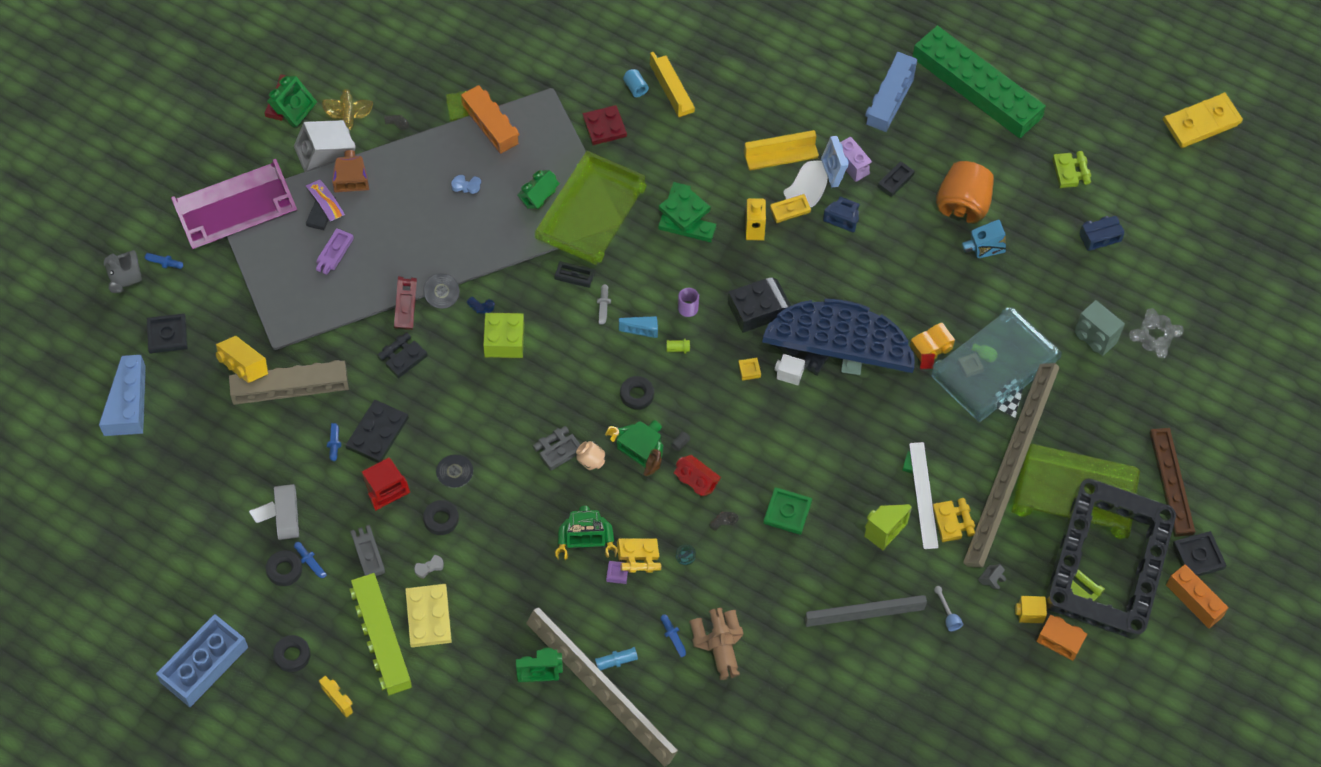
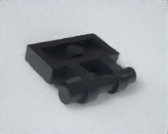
M407 332L402 336L396 337L392 344L386 345L377 354L381 361L386 357L389 359L386 362V367L398 379L427 357V352L415 340L411 344L406 343L411 339ZM401 347L403 350L395 355L393 352Z

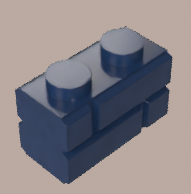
M1104 216L1095 222L1087 221L1081 226L1079 236L1082 242H1084L1087 251L1121 242L1125 234L1117 216Z

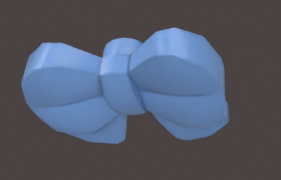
M458 175L452 180V190L455 192L462 190L464 193H477L480 190L481 179L474 176L468 182L465 181L464 175Z

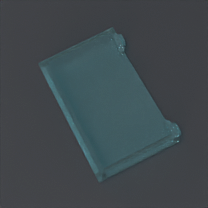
M1007 307L998 318L945 359L938 360L933 365L932 377L978 422H981L1034 380L1040 364L1057 362L1061 358L1062 352L1014 307Z

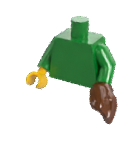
M653 420L649 426L639 421L636 424L622 428L610 426L607 429L605 435L612 436L610 439L612 442L617 439V449L645 467L644 476L651 475L660 468L663 444L661 442V435L658 433L662 426L658 421Z

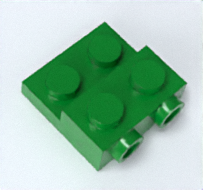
M285 76L279 81L280 86L278 89H273L269 93L270 98L267 102L277 114H282L292 127H297L317 101L297 76Z
M543 648L537 650V658L525 656L521 659H516L518 682L559 680V673H563L562 653H558L557 649Z

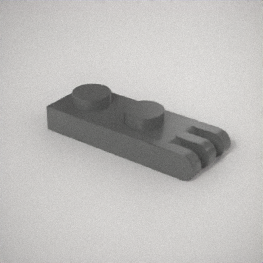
M370 525L366 526V534H364L362 527L358 528L359 536H356L354 530L350 531L365 576L375 573V576L384 574L385 569Z

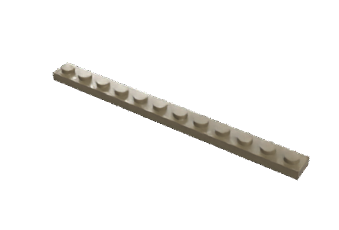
M1056 363L1039 365L963 563L967 567H983L1058 373L1059 366Z

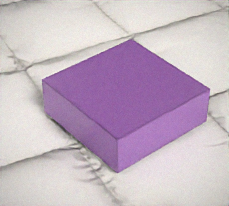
M609 561L606 582L627 583L628 571H621L620 569L621 563L625 562Z

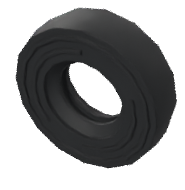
M633 376L623 382L620 388V398L628 408L641 410L652 403L654 387L647 378ZM640 387L644 390L645 394L641 398H633L630 395L631 389Z
M437 500L426 507L423 521L425 527L431 533L446 535L456 528L459 522V513L451 502ZM437 512H446L449 516L448 520L443 524L436 523L433 517Z
M286 550L278 551L267 560V577L277 586L292 585L300 578L302 563L295 553ZM282 562H288L291 564L292 569L288 574L281 575L276 571L277 566Z
M296 635L286 636L276 643L273 650V658L276 665L283 671L297 672L308 664L310 647L302 637ZM290 647H296L300 651L299 657L295 660H287L284 657L285 651Z

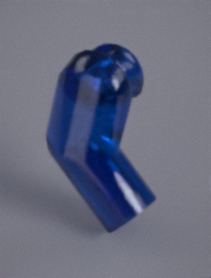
M473 296L467 300V304L477 313H490L494 310L495 303L493 300L489 299L485 303H480Z

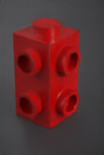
M693 455L681 457L676 463L677 468L674 474L678 476L681 482L690 485L698 495L706 496L711 494L721 479L718 474Z

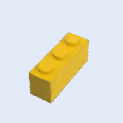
M237 336L216 344V357L218 361L226 365L229 370L235 372L239 378L244 379L247 383L268 374L265 357Z

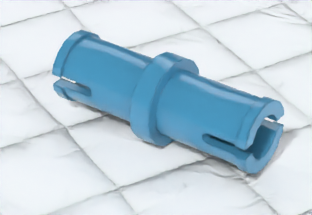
M635 647L621 652L614 651L611 655L595 659L597 668L601 671L613 666L620 667V664L638 660Z

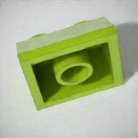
M909 504L880 506L876 511L872 510L867 517L868 522L865 525L864 537L883 551L908 524L912 506Z

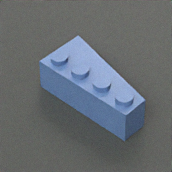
M897 52L885 80L881 83L878 94L874 96L872 107L869 106L865 115L868 117L866 125L887 132L913 83L917 65L916 58Z
M142 355L121 357L99 424L104 436L143 434L146 366Z

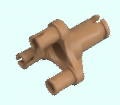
M717 608L716 611L715 609L710 610L709 613L714 628L712 629L713 632L708 635L705 634L702 618L690 620L689 623L694 636L692 639L694 647L713 651L717 670L721 675L719 676L720 680H726L729 677L727 669L730 672L731 678L739 676L740 673L737 671L738 666L733 645L744 633L742 627L739 626L736 610L722 613V608Z

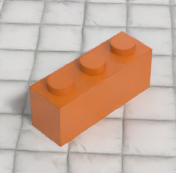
M1186 564L1172 574L1166 584L1208 629L1222 619L1229 608Z

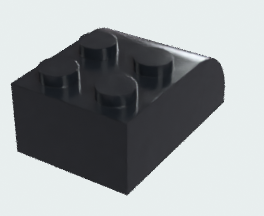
M766 278L728 292V305L742 333L769 324L777 318V314L791 306L782 286L776 278Z

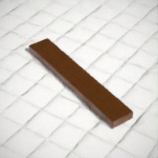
M1170 428L1151 429L1150 437L1166 503L1176 513L1173 526L1174 537L1194 535L1195 528Z

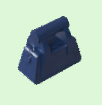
M840 196L837 202H832L824 210L823 221L847 231L855 232L859 220L858 209L860 204Z

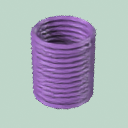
M684 288L678 295V311L685 317L694 316L698 311L699 294L693 288ZM685 301H691V302H693V303L687 304V303H684V302H685Z

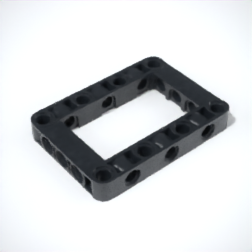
M1091 478L1083 480L1075 490L1046 593V607L1052 612L1129 639H1135L1140 636L1148 625L1176 519L1175 510L1169 505ZM1084 488H1088L1091 494L1086 493ZM1093 506L1149 525L1126 612L1112 608V605L1109 604L1106 606L1092 601V598L1086 599L1075 595L1072 589H1070L1083 553L1081 552L1082 545L1087 538L1090 528ZM1160 514L1165 515L1167 521L1163 520L1160 517ZM1074 523L1079 524L1081 530L1076 529ZM1150 550H1154L1157 553V557L1153 556ZM1064 559L1068 560L1071 566L1065 565ZM1144 586L1148 592H1142L1140 587ZM1053 596L1059 597L1061 603L1055 602ZM1131 623L1136 624L1138 631L1132 629Z

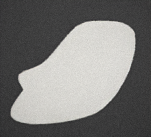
M809 161L802 166L794 183L784 190L786 199L805 194L810 208L817 204L822 197L828 179L822 161Z

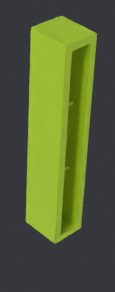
M375 573L351 580L353 588L349 590L352 599H357L358 605L355 606L358 618L363 617L364 623L361 624L364 636L369 635L370 641L367 642L370 654L375 653L376 656L373 663L376 672H381L382 677L379 678L382 690L386 689L389 696L412 688Z

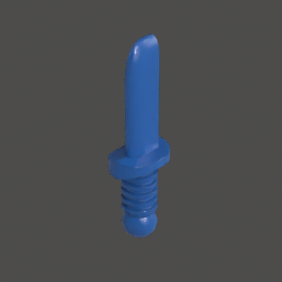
M146 253L144 257L148 261L162 264L163 268L170 266L181 269L183 267L182 262L172 260L171 256L168 255L162 257Z
M331 423L330 441L327 442V447L330 448L329 458L331 461L337 459L338 448L342 444L338 441L339 426L336 423Z
M296 542L294 548L302 556L301 562H306L318 577H326L327 574L313 558L315 554L313 552L309 553L300 542Z
M662 615L660 619L667 631L664 635L670 637L679 656H685V647L677 634L679 631L678 627L674 628L668 616Z

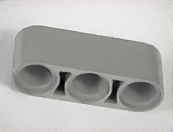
M295 485L274 487L278 539L298 538L299 525Z

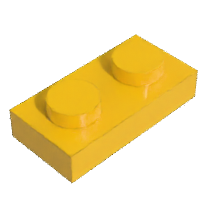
M805 194L770 204V209L776 223L811 212Z
M326 676L320 679L319 683L322 690L346 718L353 713L351 708L353 703L346 694L341 695L338 691L340 690L338 684L333 679L330 681Z

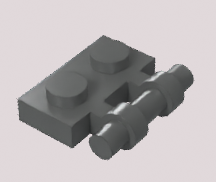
M566 426L561 429H555L551 435L538 439V442L532 445L536 452L541 449L544 450L540 453V458L550 471L577 456L576 450L580 443L573 434L568 437L564 436L569 433ZM556 440L559 441V442H557L556 444L550 446V444H551L552 442H554V441H556Z

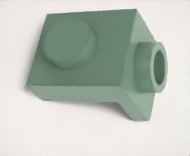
M843 359L841 372L860 375L862 363Z

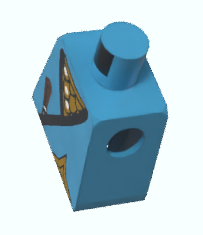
M1000 220L972 230L971 240L962 243L964 252L975 251L977 258L1005 253L1006 236Z

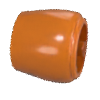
M959 161L954 163L937 193L936 202L939 211L948 217L953 210L954 215L958 217H964L965 213H967V222L971 224L982 220L988 213L992 201L994 176L991 171L974 162Z

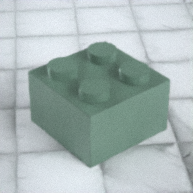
M1095 300L1080 314L1074 333L1080 340H1084L1090 345L1093 351L1103 356L1117 344L1125 323Z

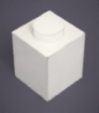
M783 354L781 361L778 360L775 366L777 379L799 385L804 371L805 360Z

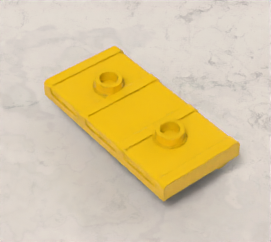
M1224 92L1198 104L1166 115L1162 120L1179 146L1184 148L1237 127L1238 124L1242 123L1243 118Z

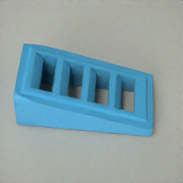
M657 317L619 318V331L658 338Z

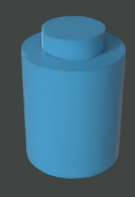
M631 69L625 73L623 80L634 97H640L648 91L649 86L638 70Z

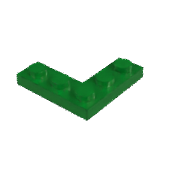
M673 182L668 198L685 184ZM662 214L658 230L712 243L716 224L698 220L684 232Z

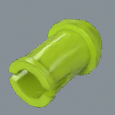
M686 338L676 341L667 340V352H690V340H686Z

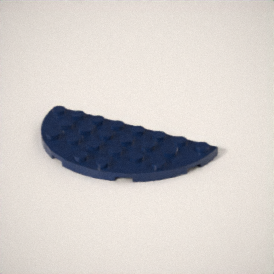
M824 299V302H812V300L792 305L777 314V318L769 323L763 336L762 343L910 373L914 371V353L908 345L907 337L899 327L881 314L879 316L869 311V307L850 301Z

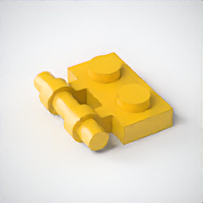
M965 498L958 499L959 507H954L952 501L933 504V512L942 542L961 539L962 531H967L969 537L974 536L975 524L971 520L969 514L971 510ZM962 515L964 522L958 523L957 516Z
M618 539L619 560H627V563H621V571H628L629 573L646 571V573H653V571L661 570V563H654L652 561L659 558L657 539ZM635 560H644V563H636Z

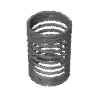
M681 432L675 439L676 441L671 443V446L676 451H680L690 441V436L685 432Z

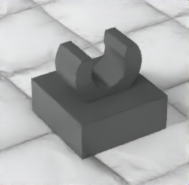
M1000 564L989 565L978 580L982 585H990L992 589H999L1000 586L997 584V580L1000 582L1006 581L1005 576L1002 575L1005 569Z

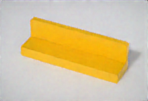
M651 52L650 66L678 118L695 112V107L667 56L657 58L655 53Z
M813 130L746 142L744 155L748 169L755 170L818 158L819 154L815 145L816 133Z

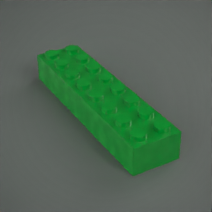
M938 25L914 45L912 57L916 58L919 64L1019 139L1042 119L1046 105Z

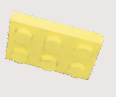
M446 584L406 588L411 647L452 643Z

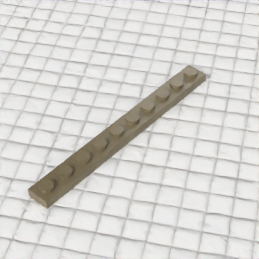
M540 608L533 610L526 624L549 648L557 649L558 653H562V661L664 767L670 764L678 750Z

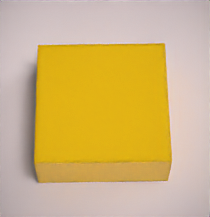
M757 358L738 361L742 381L761 378Z

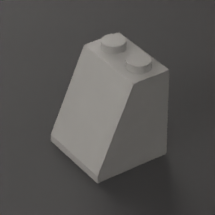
M344 120L303 123L294 148L304 172L336 162L337 158L344 157V152L347 150L355 151V143L351 139L349 129L346 127Z

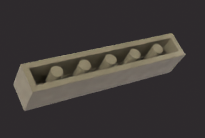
M339 360L322 364L314 363L306 366L296 365L290 368H275L268 370L267 375L250 383L239 378L237 374L229 375L230 396L233 405L349 390L345 361Z

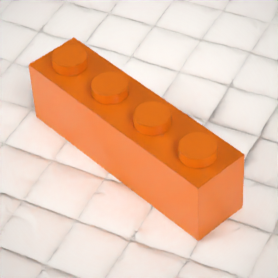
M478 85L461 94L462 106L500 154L519 144L517 128L515 126L512 127L508 117L500 112L496 102L491 101L486 90L483 91Z

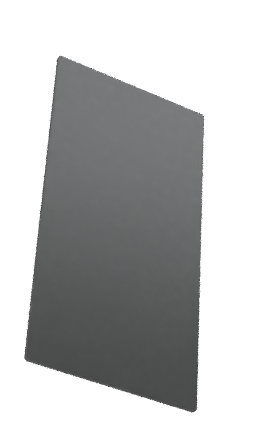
M549 88L499 106L500 112L508 117L512 127L515 126L519 132V144L501 154L472 117L467 116L356 154L355 156L363 158L369 190L334 192L332 179L335 162L286 178L285 181L297 208L296 211L227 236L272 349L278 350L395 308L398 276L404 277V279L417 278L415 300L425 297V283L433 275H450L459 285L621 227L622 221L555 90ZM538 170H550L556 175V179L560 183L556 187L555 193L544 200L545 203L540 208L527 209L517 196L521 191V187L525 183L530 182L533 174ZM458 175H464L465 181L468 182L474 176L481 179L480 190L474 194L470 192L464 193L462 190L455 192L452 190L451 183L454 177ZM317 180H321L331 194L336 197L339 206L345 214L332 221L328 220L324 230L306 226V221L316 200L306 185ZM340 229L352 234L354 239L335 270H330L327 275L323 274V269L321 272L316 271L318 265L316 261L335 230ZM403 286V290L410 291V287Z

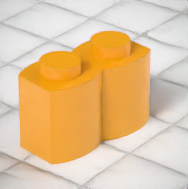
M939 323L912 338L909 346L920 361L922 354H935L936 359L938 354H946L953 349L955 339L944 324Z

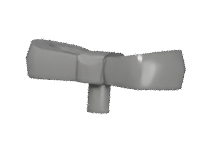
M434 555L431 561L425 564L416 563L415 574L424 579L428 573L434 570H442L444 566L443 559L440 556Z

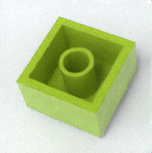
M485 313V357L523 358L524 314Z

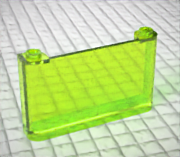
M586 151L537 227L535 238L592 264L600 263L604 257V251L640 193H644L647 186L645 175Z
M1030 444L1018 475L1011 512L1025 517L1031 514L1033 510L1068 518L1075 490L1083 480L1091 478L1137 494L1140 470L1130 465ZM1084 488L1086 493L1091 494L1088 488ZM1093 506L1091 523L1111 527L1110 531L1116 538H1129L1132 519Z

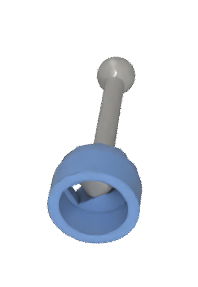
M936 586L934 591L939 595L948 614L946 618L948 631H956L963 626V622L958 615L951 613L942 594V588Z

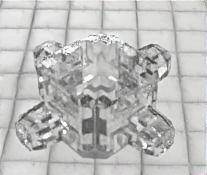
M1153 308L1148 309L1140 329L1130 331V340L1141 341L1143 348L1148 351L1155 350L1159 358L1166 357L1168 353L1167 348L1170 346L1173 337L1183 335V327L1181 325H1172L1170 318L1165 315L1158 316ZM1158 326V329L1164 331V337H1158L1155 340V337L1148 335V328L1155 329Z

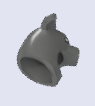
M134 250L118 256L111 254L105 258L104 266L111 281L109 284L110 292H123L122 287L142 281L138 256Z

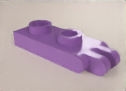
M336 229L316 261L318 264L316 271L321 272L323 269V274L327 275L330 270H335L352 243L353 235Z

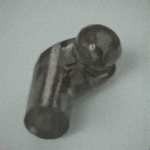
M402 115L384 116L385 125L394 124L400 130H406L409 127V122Z
M721 512L709 523V526L712 530L716 531L721 525L736 524L739 517L733 512Z

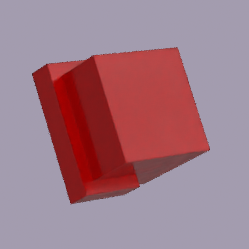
M390 457L362 471L369 492L368 495L375 511L410 493L407 480L401 475Z

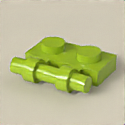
M1078 151L1076 153L1077 158L1075 159L1072 158L1071 153L1053 155L1052 160L1060 188L1077 187L1079 184L1078 180H1083L1085 185L1091 183V173L1087 169L1086 164L1088 161L1083 151ZM1075 167H1080V172H1076Z

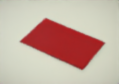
M922 354L920 369H933L935 354Z

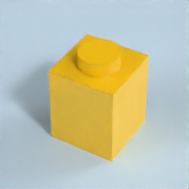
M1021 596L1019 603L1015 605V614L1019 615V623H1044L1047 616L1046 597Z

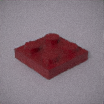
M617 105L582 113L592 145L627 137Z

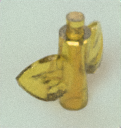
M345 89L340 96V101L325 99L322 101V106L328 116L341 118L350 130L353 128L354 117H366L373 107V102L370 100H358L353 103V96L349 90Z

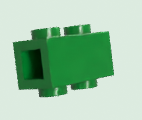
M538 170L533 174L530 182L525 183L521 187V191L517 196L527 209L540 208L545 203L544 200L555 193L556 187L560 183L557 181L556 175L550 170Z

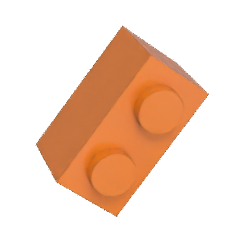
M1050 615L1037 642L1074 661L1087 633L1077 626H1071L1058 616Z

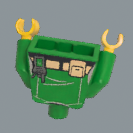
M581 506L579 511H572L569 519H566L559 527V548L555 552L557 559H559L558 555L561 552L565 553V560L568 559L565 545H567V548L605 546V543H607L605 556L609 558L608 550H613L616 557L618 549L613 545L615 540L612 525L604 517L600 516L599 511L590 510L588 506Z

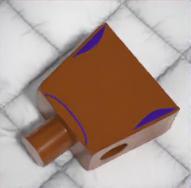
M353 150L345 151L344 157L336 159L332 179L334 192L369 190L363 158L355 156V151Z

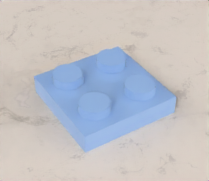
M832 136L821 157L831 188L839 186L848 168V159L845 158L843 153V146L837 136Z

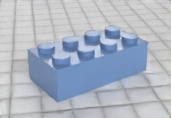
M214 614L156 675L162 685L191 707L248 648V645L243 636Z

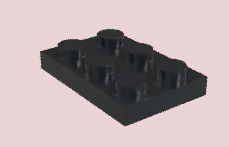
M374 399L348 440L346 449L377 463L383 461L409 419L408 414Z

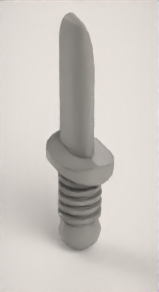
M606 284L601 286V298L597 299V303L600 304L599 324L606 322L607 305L611 304V299H608V286Z

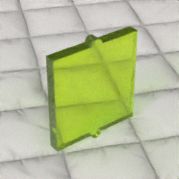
M459 91V93L446 94L450 121L470 116L462 106L461 94L465 92Z

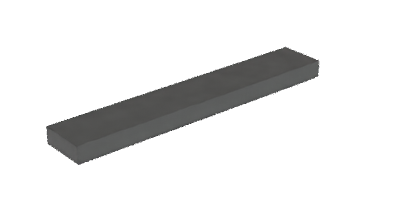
M921 595L806 612L805 625L809 627L925 610L927 600L926 596Z

